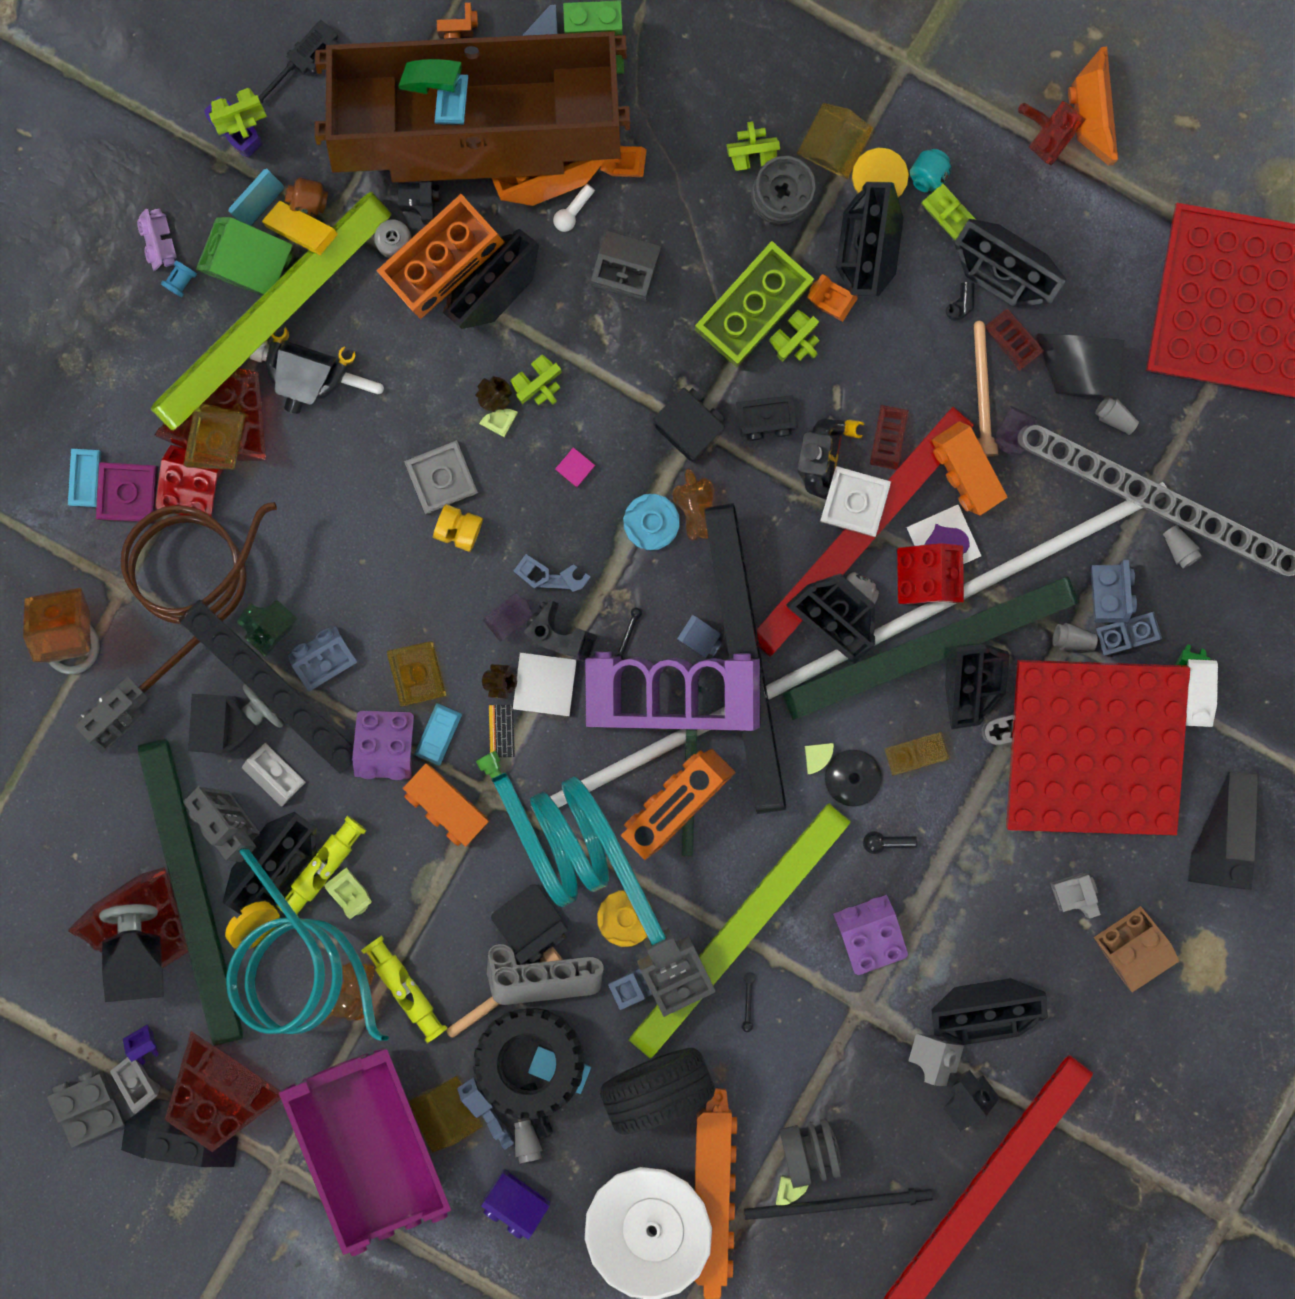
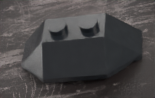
M866 182L862 187L863 190L854 197L843 212L836 269L849 288L848 290L851 295L879 297L896 275L904 217L895 185L892 182Z
M969 218L954 242L965 276L1014 307L1041 303L1050 304L1066 281L1065 276L1046 253L999 224Z
M521 229L515 230L513 234L502 236L501 239L505 243L448 294L443 313L461 329L495 322L533 280L539 244Z
M841 573L806 585L786 604L792 612L854 664L875 645V604Z
M982 643L948 647L945 689L951 729L980 725L984 720V716L992 711L1006 695L1010 657L1008 651Z
M296 812L289 813L267 823L260 831V834L253 840L256 848L251 852L284 898L292 890L291 885L316 856L315 835L317 828ZM246 860L236 862L231 868L223 903L240 915L242 914L241 910L245 906L254 902L266 901L275 907L277 903Z
M1012 978L954 987L931 1009L934 1035L942 1036L949 1041L961 1045L1018 1037L1033 1028L1039 1021L1048 1018L1046 993Z
M156 1099L125 1122L121 1150L143 1159L195 1167H234L239 1138L214 1107Z

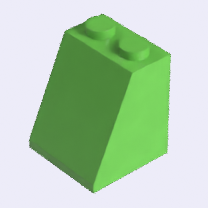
M621 1L563 3L565 34L615 31V36H622ZM616 55L617 74H624V59H622V55Z
M218 217L215 219L196 270L263 296L280 279L283 267L286 268L292 258V252L290 251L292 244L234 218Z

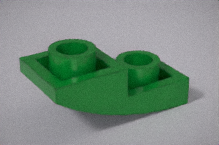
M438 59L407 62L399 83V89L427 94L429 88L455 92L462 71L461 62Z

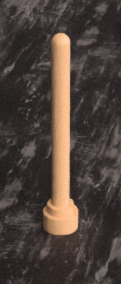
M976 321L974 323L980 427V438L978 441L986 457L998 455V443H995V438L991 436L986 333L984 322Z
M551 946L543 952L544 955L540 958L539 963L563 959L555 948ZM490 997L447 1029V1035L452 1038L456 1037L500 1004L494 1001L493 997Z

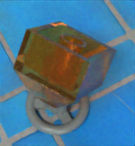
M82 588L25 598L23 638L33 662H48L55 670L61 673L78 674L89 669L96 661L100 650V642L96 631L90 625L91 612ZM83 655L88 657L83 663L75 666H67L60 663L62 660Z

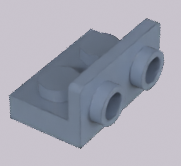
M1129 559L1122 560L1121 565H1092L1090 571L1094 623L1129 622L1132 612H1136L1137 609L1136 595H1131V586H1134L1135 573L1134 569L1129 568Z
M337 627L322 630L315 639L307 644L297 645L288 655L292 668L308 692L357 663L355 656L342 638Z

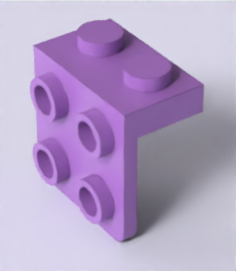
M360 711L357 713L352 758L355 777L373 779L375 777L390 778L392 780L412 779L411 747L414 724L412 713Z
M887 895L873 898L868 902L845 908L833 914L855 974H864L903 960L908 956L896 914Z

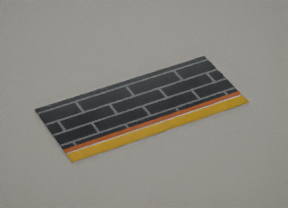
M489 705L490 753L496 750L499 757H514L513 705Z

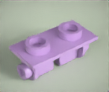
M145 209L139 216L137 225L140 235L144 236L146 241V260L152 264L153 271H156L162 265V262L165 267L172 266L177 258L172 238L161 240L160 237L170 234L166 214L162 213L161 209H154L150 211L151 215H149L148 209Z

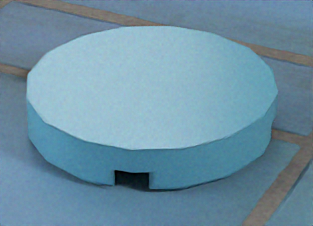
M644 494L634 499L627 507L623 518L624 530L628 539L637 547L645 550H659L668 546L676 537L680 526L679 514L675 505L666 497L657 494Z

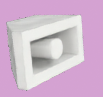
M1188 659L1187 665L1190 667L1186 726L1213 727L1217 707L1218 663L1213 660Z

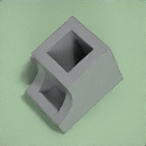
M1082 872L1050 883L1060 911L1080 909L1085 917L1088 918L1100 915L1096 897L1098 891L1093 877Z
M916 1033L908 1061L918 1064L923 1069L925 1074L924 1082L936 1086H947L950 1073L957 1072L964 1046L930 1035Z

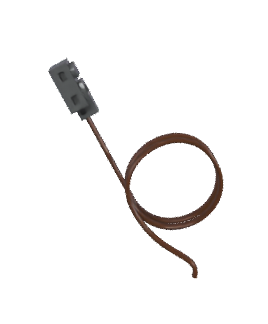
M275 502L262 505L258 509L241 553L227 531L205 512L188 506L174 505L149 513L133 527L122 547L121 571L128 588L150 613L164 621L181 624L179 621L180 617L178 616L184 615L193 605L183 608H166L145 599L141 595L136 582V562L145 544L162 529L178 523H195L215 531L228 543L233 557L234 566L229 574L208 596L201 600L208 606L226 590L224 595L210 607L214 613H217L228 603L236 591L232 601L217 615L224 621L236 609L244 595L247 577L245 562L252 548L260 522L267 512L277 510V505ZM176 513L190 514V515H176V516H171V517L165 518V519H163V520H161V521L155 523L153 526H151L146 532H144V534H143V535L138 539V541L136 542V544H135V546L133 547V550H132V552H131V555H130V558H129V563H128L129 552H130V549H131V547H132V544L134 543V541H135V539L137 538V536L141 533V531H142L145 527H147L150 523H152L153 521H155L156 519H158V518H160V517H163V516H166V515H169V514H176ZM194 636L139 687L127 676L113 690L107 691L95 703L96 707L93 710L85 711L79 717V723L74 727L90 744L103 754L144 716L143 712L139 709L149 699L144 693L198 645L200 641Z

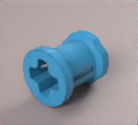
M175 260L174 269L167 280L161 282V285L182 298L184 295L183 290L190 279L196 277L197 273Z

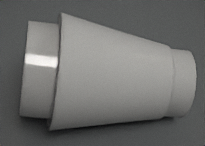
M1106 397L1099 404L1095 412L1099 416V421L1128 435L1139 424V421L1135 419L1118 398Z
M1178 525L1163 533L1176 565L1180 564L1184 569L1202 557L1199 552L1200 548Z
M1069 623L1058 624L1053 634V645L1059 647L1060 650L1094 651L1098 640L1097 634H1092Z
M531 1120L514 1123L515 1157H518L519 1163L542 1159L541 1152L543 1149L531 1124Z

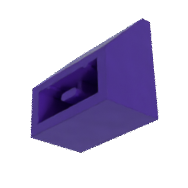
M503 1169L484 1196L481 1207L485 1209L483 1213L493 1221L498 1222L500 1219L507 1224V1230L515 1237L521 1239L524 1236L529 1240L550 1207L551 1201L509 1171Z

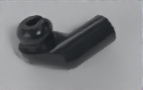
M961 283L960 298L946 307V315L949 319L953 321L961 320L974 309L975 283Z

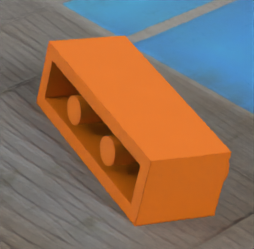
M957 422L931 440L936 448L933 450L934 455L942 465H945L948 471L946 477L949 483L959 491L961 495L958 497L959 502L967 512L971 511L980 516L1008 498L971 426Z
M425 763L402 788L407 792L404 797L416 808L421 805L428 812L425 817L436 827L440 824L449 831L446 836L457 846L462 843L466 847L490 821L429 763Z

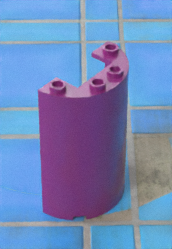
M387 1048L376 1050L374 1054L369 1056L366 1053L302 1079L301 1084H292L279 1092L343 1255L348 1253L351 1256L361 1254L367 1250L366 1246L371 1243V1239L378 1237L379 1241L387 1239L395 1234V1229L405 1226L407 1230L420 1225L422 1218L424 1222L431 1219L432 1223L448 1217L447 1212L451 1211V1208Z

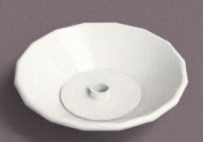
M639 1167L616 1174L597 1191L586 1213L585 1242L593 1266L610 1286L630 1297L662 1299L681 1293L700 1276L710 1256L712 1226L704 1202L688 1182L666 1170ZM651 1225L656 1227V1235H652L649 1232Z

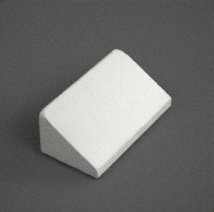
M266 743L251 755L242 766L243 770L280 806L286 804L306 783Z

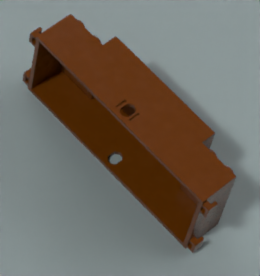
M615 31L326 45V50H315L317 73L321 74L322 69H326V121H315L316 144L321 145V141L326 140L332 173L390 170L392 183L564 174L565 161L621 159L619 126H625V130H630L629 106L618 107L616 55H622V59L627 58L626 35L615 36ZM473 46L478 48L479 51L476 54H468L465 52V48ZM427 59L461 62L462 71L460 75H468L464 125L435 124L438 89L429 88L427 94L399 89V83L407 62Z

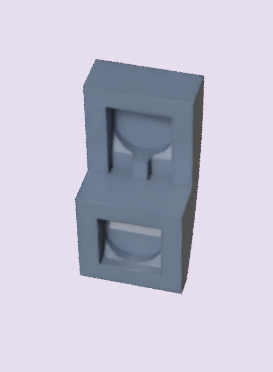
M640 968L608 984L620 1010L652 995Z

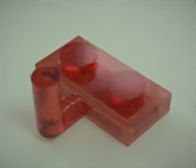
M1064 101L1061 102L1050 119L1043 112L1026 103L1020 104L1018 108L1020 114L1032 119L1042 127V130L1030 144L1029 148L1051 166L1086 120L1070 104Z

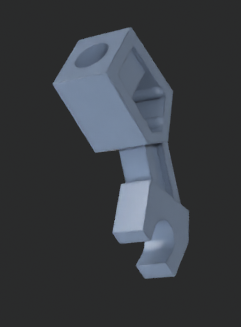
M525 554L514 569V572L534 589H571L572 592L583 589L591 578L585 573L581 580H575L573 572L578 567L574 564L561 572L560 575H550L547 567ZM536 566L541 569L542 573H546V578H542L537 583L528 578Z
M473 1077L457 1088L460 1099L476 1118L481 1115L488 1123L487 1126L495 1140L499 1139L501 1146L505 1150L514 1144L512 1136L493 1110L494 1105L486 1101L482 1090H479L476 1084L478 1081Z

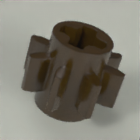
M492 376L490 380L484 378L477 386L479 391L475 396L478 397L480 406L487 411L496 412L498 408L504 410L511 402L508 399L512 395L510 386L500 377Z
M491 664V670H487L483 674L482 686L486 691H489L488 697L508 699V693L516 689L517 677L515 673L510 671V665Z

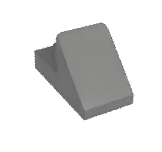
M127 1057L110 1071L133 1113L136 1114L158 1096L161 1088L160 1085L149 1078L142 1064L137 1059L131 1062Z

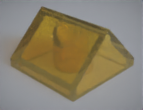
M823 103L797 154L848 179L873 128L852 110Z
M201 404L196 408L193 413L183 466L187 468L234 470L245 414L206 404Z
M433 641L386 651L400 707L446 696Z
M457 1075L408 1100L414 1118L432 1153L458 1143L483 1127L480 1118H476L461 1101L457 1088L462 1084Z

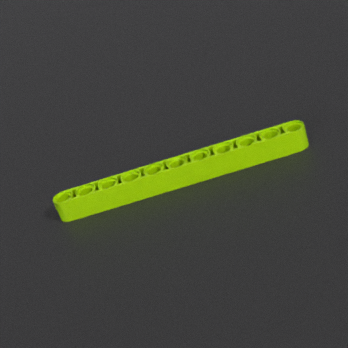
M373 192L363 196L332 227L338 235L321 255L308 250L154 402L151 410L170 430L180 426L376 232L381 223L390 218L392 213Z
M830 803L822 809L699 955L713 985L850 824L851 821ZM702 999L663 1017L657 1005L628 1041L651 1059Z

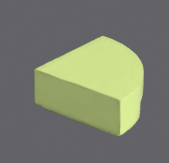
M499 409L496 412L487 414L479 424L505 438L518 412L511 409Z
M833 743L805 746L807 774L816 773L828 764L833 754Z
M781 1175L776 1205H787L796 1201L806 1192L809 1185L793 1189L790 1177Z

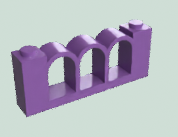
M595 651V656L585 658L586 727L754 731L760 728V659H751L750 653H735L733 658L725 661L717 658L707 659L698 662L694 666L685 659L677 657L660 661L655 665L641 657H633L621 661V656H612V651ZM628 665L638 667L645 675L647 714L621 713L622 672ZM668 665L676 667L684 675L686 715L660 714L659 680L661 672ZM706 666L716 668L724 677L725 715H698V679L700 672Z

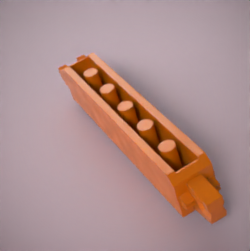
M715 1088L714 1096L706 1103V1108H702L697 1113L695 1192L704 1202L712 1226L710 1256L700 1276L695 1280L698 1285L703 1286L704 1299H721V1286H727V1278H733V1260H728V1249H734V1232H729V1220H734L735 1203H729L730 1192H735L736 1182L735 1174H730V1163H736V1146L731 1145V1134H737V1117H732L731 1109L728 1108L727 1092L724 1088Z

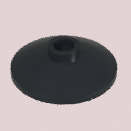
M846 750L837 754L826 768L825 784L829 794L837 802L846 806H861L868 803L876 796L881 786L882 775L878 763L871 755L860 750ZM851 773L859 775V781L855 784L849 781Z

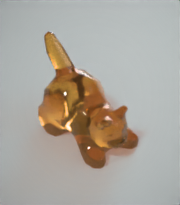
M688 468L685 470L684 477L686 484L678 485L674 488L672 493L673 500L685 512L688 538L692 541L696 540L698 536L707 539L705 508L712 507L714 488L711 481L706 478L697 480L694 472Z
M351 962L342 965L344 982L341 986L338 1000L331 1013L321 1024L332 1015L338 1018H346L350 1021L364 1019L359 984ZM362 964L370 986L374 976V965L367 966Z

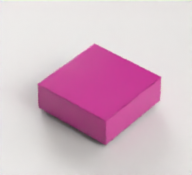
M572 448L555 470L578 488L595 465L575 448Z

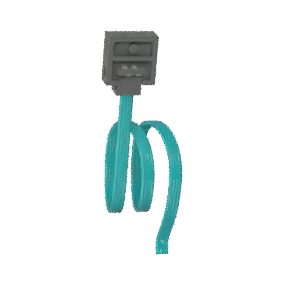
M506 773L492 778V782L503 801L544 888L559 907H565L577 900L578 886L575 871L586 888L591 892H596L608 885L609 871L605 856L606 852L648 936L643 941L649 955L638 960L637 963L663 1017L716 992L690 937H685L676 942L669 928L662 931L611 826L597 802L579 778L573 776L563 781L561 787L584 838L592 866L568 822L551 797L544 791L530 797L533 811L556 860L562 885L534 832Z
M198 786L183 801L189 810L190 818L201 826L200 830L211 845L216 846L226 861L242 862L244 859L287 917L275 919L257 927L245 937L235 950L227 970L226 987L230 1003L237 1015L250 1028L266 1034H300L312 1030L321 1024L331 1013L338 1000L343 976L339 953L331 938L322 929L324 928L336 938L353 966L361 993L365 1025L369 1034L376 1040L388 1041L389 1036L381 1034L376 1026L367 975L359 956L349 940L339 929L330 923L315 919H301L296 915L251 853L256 848L253 840L260 832L230 791ZM279 926L270 932L256 947L248 962L245 973L247 1000L258 1019L267 1026L265 1027L255 1021L244 1008L238 994L237 976L241 961L250 946L265 932ZM295 928L310 951L314 965V983L309 1000L300 1014L290 1023L280 1026L262 1008L256 993L255 978L260 960L268 947L279 936ZM308 928L316 934L326 948L331 962L332 982L329 995L322 1009L311 1021L300 1026L310 1017L318 1005L325 982L323 957L316 941L307 930Z

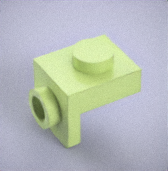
M347 867L324 885L329 894L343 908L349 919L355 915L362 914L372 902L367 890Z

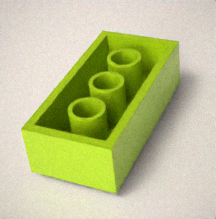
M771 241L695 325V331L737 368L813 284L814 278Z

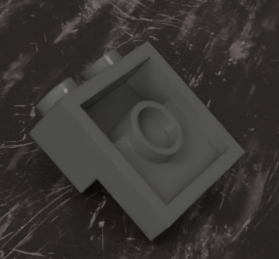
M94 1070L78 1076L79 1082L70 1086L68 1081L52 1087L53 1093L47 1096L58 1123L61 1122L71 1148L125 1125L124 1117L104 1071L95 1074Z

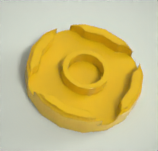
M875 148L866 151L858 158L853 167L852 183L858 194L863 190L862 187L866 182H892L895 185L899 198L907 186L909 173L906 163L899 154L890 149Z
M618 890L609 894L601 903L597 913L598 927L602 935L610 943L620 947L634 946L642 942L647 937V934L625 890Z
M254 902L245 906L238 918L234 916L230 920L226 928L225 937L231 946L237 949L239 944L253 930L264 923L279 919L280 915L269 902ZM277 926L261 935L249 949L258 946Z

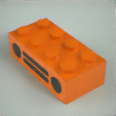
M460 194L376 271L406 305L422 319L505 242L468 200Z
M712 748L705 753L700 750L697 754H693L682 765L685 770H680L677 774H673L663 784L666 790L662 789L657 794L655 793L643 805L646 810L642 809L639 813H635L624 824L627 829L621 834V837L644 860L658 852L736 773Z

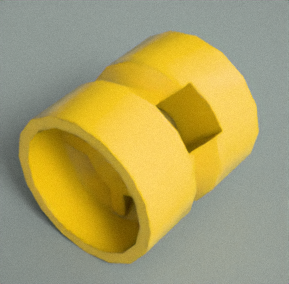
M445 504L438 518L433 538L447 544L454 541L455 547L471 552L478 537L483 518L471 513L462 515L460 509Z

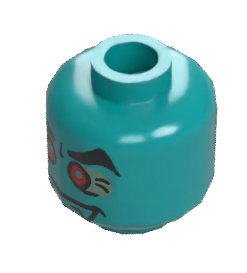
M938 149L921 152L910 168V177L914 181L913 185L919 191L934 192L942 184H945L952 172L950 159L944 152Z

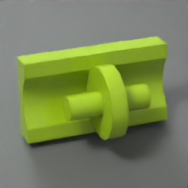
M250 88L239 91L236 94L239 102L229 106L227 100L223 98L212 101V113H209V116L218 135L229 132L231 135L240 131L243 138L249 137L247 128L257 125V120L267 117L258 95L255 96Z
M753 121L747 122V131L737 132L738 140L749 139V141L726 144L727 153L732 159L735 170L750 168L749 154L759 153L761 166L777 157V150H780L777 137L756 140L758 137H765L766 130L765 128L754 129Z
M944 184L921 202L922 206L954 241L969 218L975 219Z
M797 310L787 321L797 333L790 339L779 329L769 339L771 345L778 352L777 357L782 362L798 345L800 350L794 356L799 361L807 354L813 359L818 355L813 347L820 340L815 335L808 341L804 339L818 326L819 321L814 316L810 319L806 314Z
M541 355L531 363V366L540 375L539 377L530 382L526 375L520 372L510 380L517 392L516 396L522 404L541 391L542 393L535 397L534 401L540 405L548 399L553 405L557 402L553 394L560 389V386L556 381L548 388L546 385L559 376L562 371L557 363L553 365L550 360Z

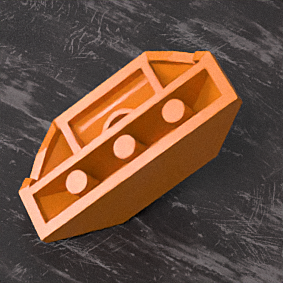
M1101 47L1073 81L1072 87L1068 88L1069 104H1074L1075 115H1071L1072 132L1077 133V140L1107 165H1114L1118 160L1108 49L1107 47Z
M605 160L565 161L564 174L497 177L492 178L500 200L534 206L586 185Z

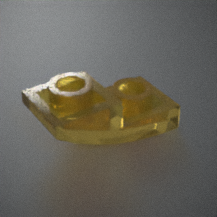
M942 731L884 748L892 776L950 759Z

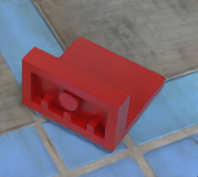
M170 445L161 459L155 508L160 509L174 505L188 506L205 512L212 517L216 484L224 469L226 458ZM176 513V514H178V515H190V514Z
M938 543L899 547L897 549L899 604L926 602L964 603L962 545Z

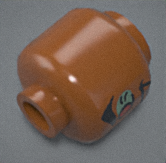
M297 178L293 186H287L284 201L289 202L291 211H301L315 218L325 210L328 191H324V186L320 182Z

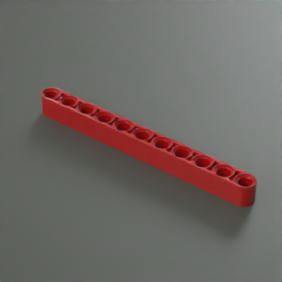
M952 407L887 480L891 481L876 537L941 464L934 455L933 450L936 448L931 440L957 422L967 424L971 428L974 426L955 407ZM844 529L757 628L760 649L771 657L803 621L786 606L791 599L808 584L840 573L843 575L876 537Z
M1068 1055L1061 1062L883 1299L926 1298L1088 1084L1093 1075L1091 1070L1071 1055Z

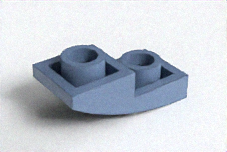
M1154 612L1130 618L1129 622H1116L1096 628L1104 656L1162 639Z

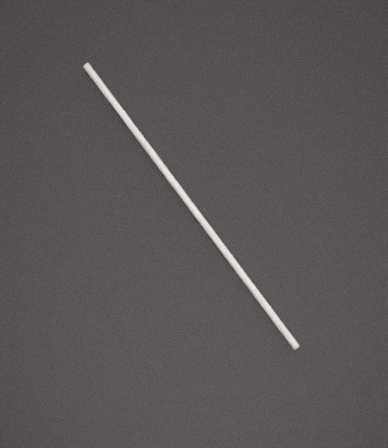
M1163 482L1159 483V485L1167 488ZM1162 493L1157 494L1154 502L1165 496ZM1126 500L964 584V599L1142 509V507ZM928 602L874 630L875 645L957 603ZM837 649L766 685L768 699L770 700L848 660V658ZM725 707L709 715H725ZM680 729L581 780V782L591 792L709 730ZM562 790L550 796L558 808L567 804Z

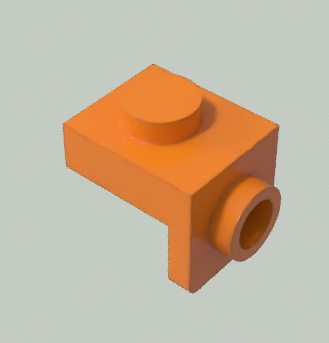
M471 2L465 3V19L437 20L438 36L444 39L473 37V28H478L477 11H472Z
M620 146L621 159H607L600 167L601 171L615 177H643L647 149L643 147Z
M824 274L812 284L808 299L816 308L842 322L858 299L857 296L851 295L845 288L833 283Z

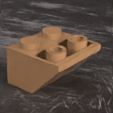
M1141 906L1094 937L1116 973L1131 992H1134L1179 962L1170 941Z

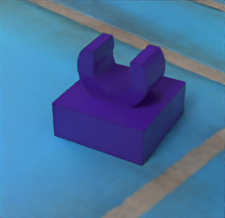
M148 1025L123 1038L125 1054L131 1062L137 1059L140 1064H145L144 1055L148 1052H152L155 1057L158 1056L154 1034Z

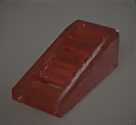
M1008 309L1004 310L985 326L1019 371L1044 352L1037 341ZM1005 320H1008L1010 324L1002 331L998 332L995 329ZM1014 328L1017 333L1006 341L1003 336ZM1022 337L1024 342L1013 349L1010 345ZM1029 346L1031 351L1021 358L1018 353Z
M884 405L880 406L870 465L890 469L898 468L909 410ZM884 417L898 419L901 422L900 424L886 422ZM882 428L899 432L898 435L882 432ZM880 440L894 442L896 446L880 444ZM878 451H879V452H884V453H889V454H894V456H893V455H888V454H883V453H878Z

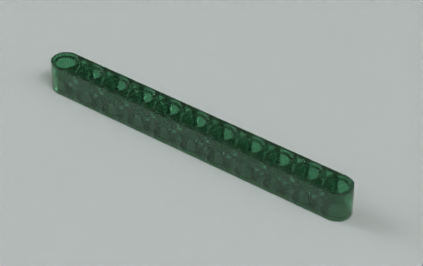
M1068 576L782 693L792 720H795L947 657L948 647L983 643L1079 603Z
M167 738L138 745V754L211 1041L214 1046L242 1040L243 1030L240 1018L233 1009L227 993V967L188 813L183 803L184 798L169 741Z

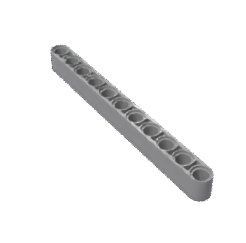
M1030 425L1020 430L1018 443L1024 450L1276 574L1285 576L1295 575V551L1042 426ZM1031 430H1035L1039 434V442L1035 446H1031L1027 442V434ZM1058 442L1065 449L1064 455L1059 459L1054 457L1052 453L1053 446ZM1083 455H1086L1090 460V466L1085 471L1080 470L1078 467V460ZM1108 468H1112L1115 472V479L1110 484L1106 483L1103 478L1104 471ZM1134 480L1139 482L1141 488L1136 496H1132L1129 492V485ZM1162 493L1165 496L1166 502L1159 509L1155 506L1154 499L1157 494ZM1187 505L1191 510V515L1189 519L1183 521L1179 513L1180 509ZM1209 518H1213L1216 522V528L1211 533H1208L1205 529V523ZM1237 530L1241 534V540L1234 546L1230 541V536ZM1263 543L1266 547V553L1263 557L1259 558L1255 550L1258 544ZM1288 555L1291 559V565L1287 570H1283L1281 559Z

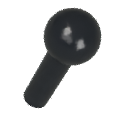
M872 831L865 835L863 847L871 854H878L884 848H917V836L884 837L881 833Z

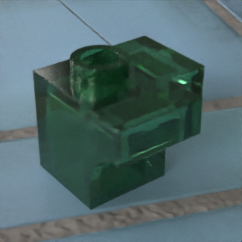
M276 599L270 606L265 608L250 604L243 611L237 623L247 631L244 638L265 657L292 629L297 618Z

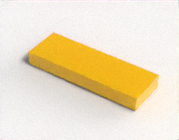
M279 201L262 220L266 228L318 255H321L338 235L334 228L301 211H291L289 205L282 201Z

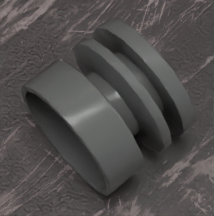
M779 156L766 162L758 172L750 193L751 203L757 215L764 221L775 225H786L798 220L813 199L816 189L814 175L809 166L800 159L791 156ZM780 189L785 190L782 199L777 197Z
M827 1118L820 1119L822 1133L816 1134L813 1121L808 1122L809 1136L803 1137L798 1125L779 1129L793 1189L811 1185V1171L813 1170L818 1171L822 1182L827 1181L824 1169L826 1167L831 1168L834 1179L841 1178L839 1147L836 1135L829 1126Z

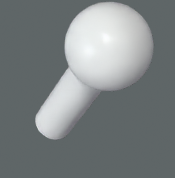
M586 184L567 209H561L556 212L553 222L559 231L567 232L573 229L576 223V214L595 191L590 185Z

